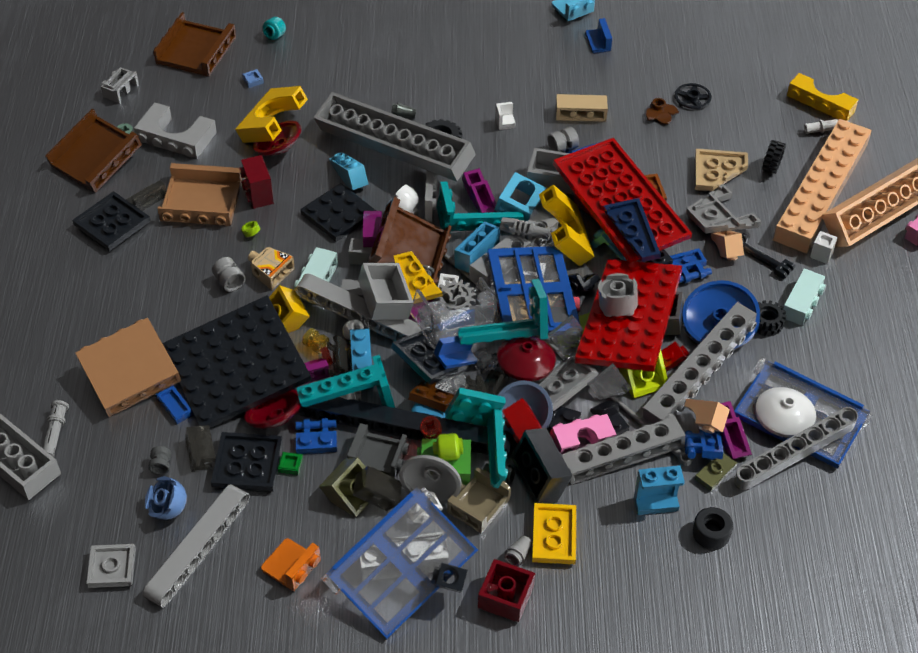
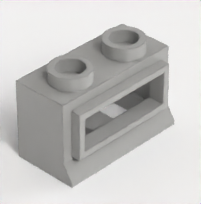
M121 67L117 71H113L111 77L101 83L103 98L120 104L121 97L119 91L122 89L123 92L129 93V83L136 86L139 84L136 71L132 72Z

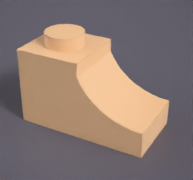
M734 231L711 233L712 240L716 243L721 257L727 258V260H736L738 256L744 255L742 233Z
M686 399L684 406L695 413V423L702 427V431L711 434L714 431L723 432L730 409L719 402Z

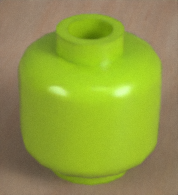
M456 433L440 434L437 437V442H433L434 455L438 454V457L445 461L458 460L460 455L463 454V440Z

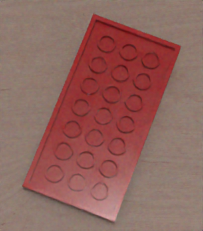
M614 138L553 160L555 169L629 263L637 261L639 258L603 211L604 205L639 198L659 250H664L691 239L692 232Z
M608 259L601 279L602 282L607 279L606 276L615 273L629 275V278L632 280L634 278L637 282L638 306L631 316L606 317L599 307L597 290L575 355V363L654 372L682 274V266L637 261L629 263L624 260Z

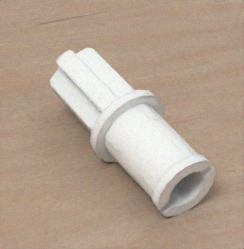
M819 120V122L806 123L804 124L805 134L824 133V131L833 130L838 120Z

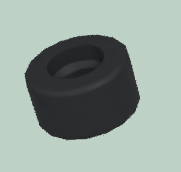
M704 508L695 517L693 536L701 546L707 549L722 548L731 537L733 521L730 515L720 508ZM714 525L718 527L720 531H711L707 529L705 526Z

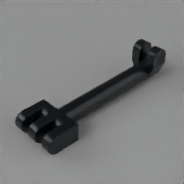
M742 234L743 250L776 268L774 274L778 277L785 279L795 269V264L787 259L780 263L747 244L748 235Z

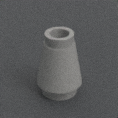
M521 536L506 549L505 561L514 566L523 564L532 544L531 540L527 536Z

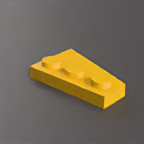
M412 251L394 255L395 263L400 264L414 302L413 304L443 296V292L436 286L432 277L428 275Z

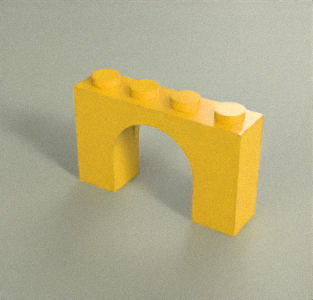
M301 86L270 88L236 127L235 130L242 142L274 141L282 129L275 117L272 116L282 111L300 110L308 100Z
M555 185L541 192L539 196L543 208L551 213L562 225L551 233L555 247L578 266L594 258L578 205Z

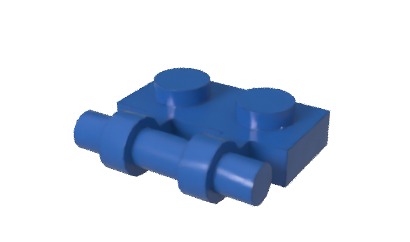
M699 248L670 256L673 259V265L682 266L679 283L683 282L686 284L693 279H704L706 276L712 275L711 268H703L706 266L707 260ZM695 269V272H688L689 270Z
M322 418V421L304 419L303 422H296V430L304 429L303 433H296V454L337 452V431H329V428H337L336 420ZM310 429H322V432H310Z
M699 429V433H692L689 430L685 432L684 448L688 458L693 459L696 457V453H701L702 458L710 460L723 459L724 451L720 432L714 431L711 434L702 431V429Z

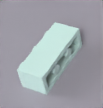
M316 247L313 254L309 255L308 264L306 267H303L300 279L296 280L294 290L304 274H312L329 282L338 266L337 252Z
M805 268L803 269L784 305L783 310L786 311V320L803 326L805 320L810 319L813 312L811 308H816L820 298L818 295H822L826 285L823 284L825 276Z

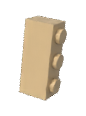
M557 94L556 120L606 122L608 104L606 95Z

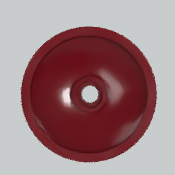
M296 121L278 123L282 129L274 141L254 142L253 148L255 152L263 156L285 153L298 140L301 134L300 124Z
M534 336L505 340L497 350V363L508 376L517 380L536 381L543 379L555 367L556 356L551 346Z
M290 390L248 410L245 414L247 424L255 428H274L284 425L301 408L297 390Z

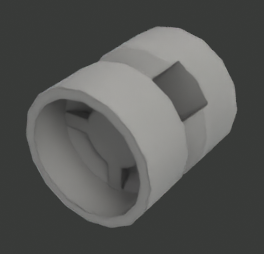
M573 127L562 129L560 132H553L547 136L551 151L564 153L566 150L569 151L579 146V138Z
M230 257L219 259L212 267V273L228 292L240 289L245 283V275Z

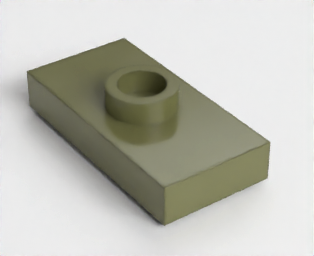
M723 453V459L711 460L696 474L695 480L712 491L737 467V462Z

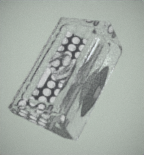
M459 372L436 383L435 387L455 395L459 387L466 389L469 386L466 372Z

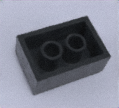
M546 428L524 431L511 459L535 503L548 504L558 502L573 476L571 470L565 463L562 454L559 452Z

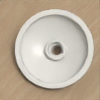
M775 387L768 389L758 397L755 405V414L760 424L769 432L781 437L791 438L814 425L816 420V411L812 402L805 395L791 388Z

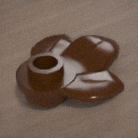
M655 98L651 102L650 108L646 110V117L650 121L657 119L659 123L667 125L671 122V115H676L679 111L674 105L666 104L664 99Z

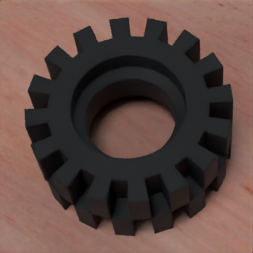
M771 140L763 161L762 170L777 173L785 152V143Z
M766 300L762 301V304L758 302L760 323L756 332L761 331V335L767 333L766 336H770L771 333L773 336L777 332L780 333L786 320V311L783 310L782 306L778 307L779 303L777 302L775 304H772L770 300L769 303H766ZM761 316H769L774 320H766Z

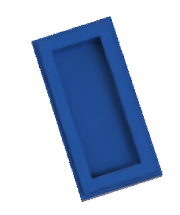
M174 386L156 394L157 400L176 424L194 415L191 407Z

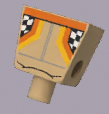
M270 247L265 248L260 254L251 251L248 255L252 274L271 290L295 269L292 255Z

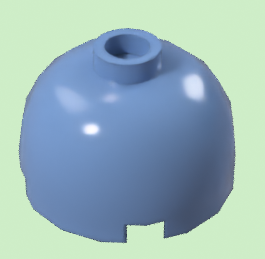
M166 476L156 479L158 482L155 486L151 485L147 491L145 508L149 509V516L161 520L176 518L185 508L187 500L186 490L175 479Z

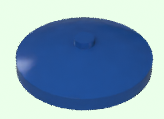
M724 280L708 282L696 288L686 299L682 312L683 325L688 336L699 345L738 302L757 313V325L752 332L746 334L745 340L741 345H737L734 348L736 349L746 344L755 335L760 323L759 304L754 295L738 283Z

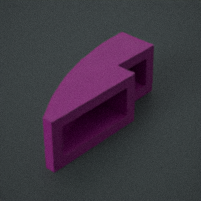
M480 168L464 172L462 182L478 212H498L494 210L497 203L488 181L484 180Z
M364 211L363 247H373L382 220V211Z
M731 401L721 403L730 409L724 430L720 432L722 445L733 460L751 456L752 453L740 418L735 415Z

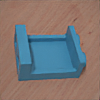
M680 465L638 470L634 492L637 515L679 511L680 506L677 494L679 486H683L685 483Z

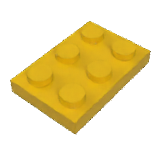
M534 503L532 562L575 565L576 505Z

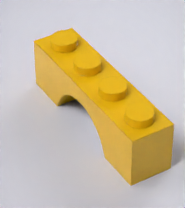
M798 73L789 83L788 97L838 120L848 121L856 111L859 99L845 93L839 95L821 93L815 88L814 79Z

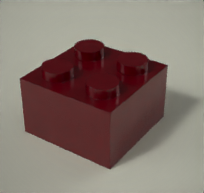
M262 155L242 159V167L239 168L241 178L244 179L241 180L243 191H247L245 192L247 202H251L253 209L274 204L271 177Z
M494 559L478 594V608L520 622L534 588L535 573Z

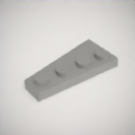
M427 170L425 221L432 224L433 209H436L437 174Z

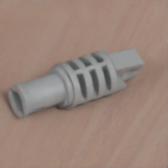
M504 217L500 222V230L512 235H522L530 239L538 237L549 240L552 229L536 226L534 222L529 223V221L524 222V220L520 221L519 219Z

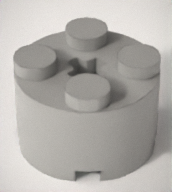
M622 273L606 276V280L603 282L601 280L598 283L599 307L603 311L604 316L633 315L634 310L638 306L636 280L634 278L632 280L629 278V275Z

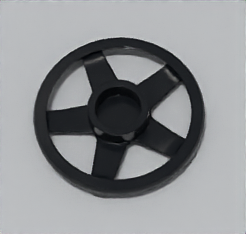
M696 83L683 84L676 89L674 94L679 106L689 109L703 110L712 100L710 91ZM685 86H692V89L687 92L680 90ZM697 87L704 89L708 94H700ZM678 94L683 95L686 98L683 101H681L678 98ZM709 98L708 101L704 104H701L699 100ZM694 102L697 106L687 105V103Z

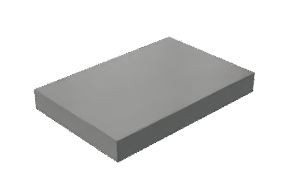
M573 355L537 384L547 391L552 400L553 411H555L596 379L599 374L597 370L588 364L575 363V356Z

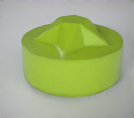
M250 221L242 226L241 231L245 237H251L260 231V226L256 221Z

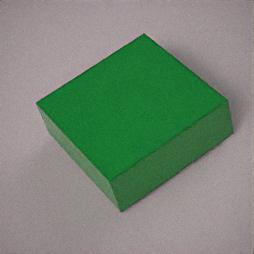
M282 452L278 473L299 475L303 454Z

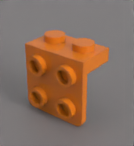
M284 539L262 564V572L295 591L321 561L319 546L311 543L305 549L291 539Z

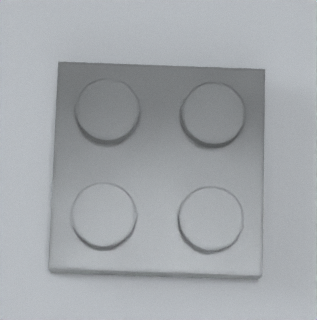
M135 544L91 545L86 583L88 588L132 586L136 554Z

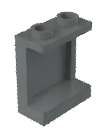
M360 423L347 458L358 457L370 473L395 479L404 463L403 456L409 452L410 443H407V435L403 434L401 440L369 433L368 425Z

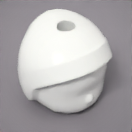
M354 319L344 324L343 336L347 340H350V330L364 329L361 321Z

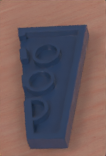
M639 198L603 206V211L641 262L660 258L659 248Z

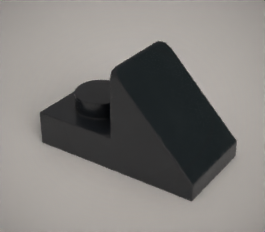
M606 401L591 408L590 412L593 415H608L617 434L616 436L629 431L630 426L619 414V402Z

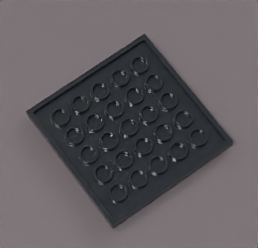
M268 295L162 343L180 375L181 381L179 383L202 432L312 381L309 371Z

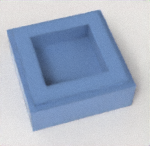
M257 69L242 74V78L248 88L264 83V79Z

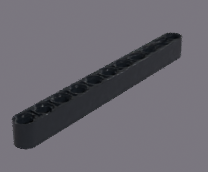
M341 397L307 407L301 406L297 412L304 417L317 420L328 418V420H336V424L356 428L361 423L368 425V430L399 437H402L404 434L407 435V438L422 441V439H437L440 434L456 433L462 440H471V452L489 455L488 432L485 426L353 399L347 400ZM503 430V435L506 436L504 451H506L508 457L514 438L510 432Z

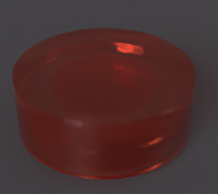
M328 347L320 348L323 360H327L329 366L333 365Z

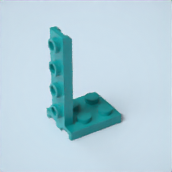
M447 181L440 182L436 209L440 228L445 230L449 225L452 226L450 234L451 231H475L484 221L500 227L503 217L519 219L520 221L524 220L522 212L454 213L455 202L452 201V189H449Z
M532 279V287H529V297L532 299V304L529 305V312L532 319L459 328L457 335L460 344L472 345L478 342H492L502 339L511 340L518 337L528 338L534 335H539L540 340L548 339L547 295L540 280Z
M380 355L372 357L374 365L297 387L301 406L307 407L377 386L382 406L395 408Z
M459 387L445 411V418L487 427L490 485L494 488H499L508 475V469L505 468L507 453L504 451L506 436L503 435L505 420L502 418V409L506 404V399L502 396Z

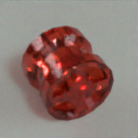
M427 416L421 421L420 429L426 439H437L438 435L442 433L440 421L436 417Z

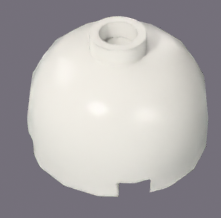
M404 185L396 193V198L400 199L398 207L416 215L419 211L417 209L419 197L413 188Z

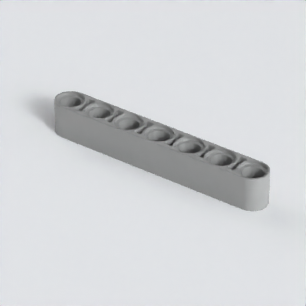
M304 274L295 288L296 294L301 298L346 319L359 320L363 323L364 327L394 341L422 331L421 326L410 319L371 320L364 298L312 274Z
M845 407L741 465L736 472L735 485L741 490H748L851 432L858 419L857 411L851 407ZM843 418L849 419L850 422L845 421ZM826 428H832L834 431H829ZM809 437H814L817 441H813ZM792 447H799L801 450H795ZM775 456H780L783 460H778ZM758 466H764L766 469H759ZM746 475L750 479L745 480L742 479L740 476Z
M231 484L228 485L148 582L143 591V597L160 607H165L245 508L249 501V493Z

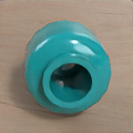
M272 17L263 23L262 31L268 39L276 40L285 34L286 25L281 18Z

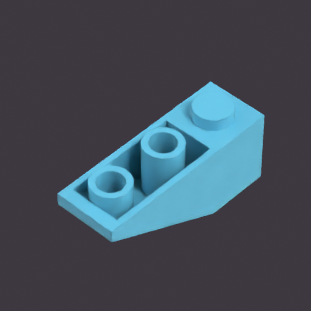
M337 153L334 157L329 158L331 165L347 187L355 190L368 185L365 168L362 163L345 153Z

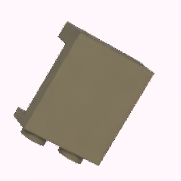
M477 467L474 470L473 479L457 497L452 495L447 500V513L482 533L510 500L511 487L504 481L499 488L492 487L490 485V473Z

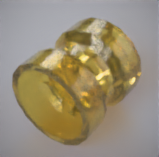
M310 328L304 334L302 343L307 347H312L314 352L321 354L328 347L329 338L324 334L320 335L316 329Z

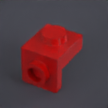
M676 341L661 350L667 371L688 358L687 356L690 355L685 346L682 345L680 347Z

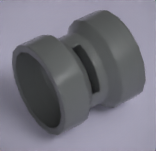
M163 446L152 448L150 453L152 460L149 461L148 470L157 475L168 473L170 467L168 461L171 459V450Z

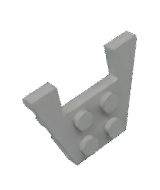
M724 184L719 186V190L710 192L707 198H701L686 210V214L704 233L761 227V220L753 212L736 218L721 203L732 198V192Z

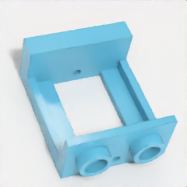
M515 172L498 198L494 210L498 212H522L524 214V222L529 221L539 201H541L539 194L547 188ZM515 189L531 196L526 206L510 198Z

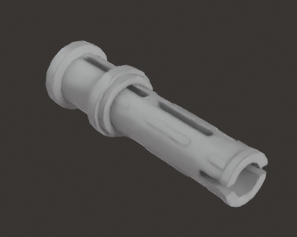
M61 400L51 402L50 407L52 410L47 418L48 430L43 449L52 457L55 456L61 427L65 425L66 420L64 417L69 409V404Z

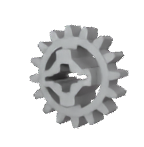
M453 279L452 283L446 281L445 286L439 285L443 296L435 298V303H437L438 309L442 308L443 314L448 312L449 317L452 314L457 316L459 313L475 306L476 293H474V287L470 288V283L464 285L463 280L457 283Z

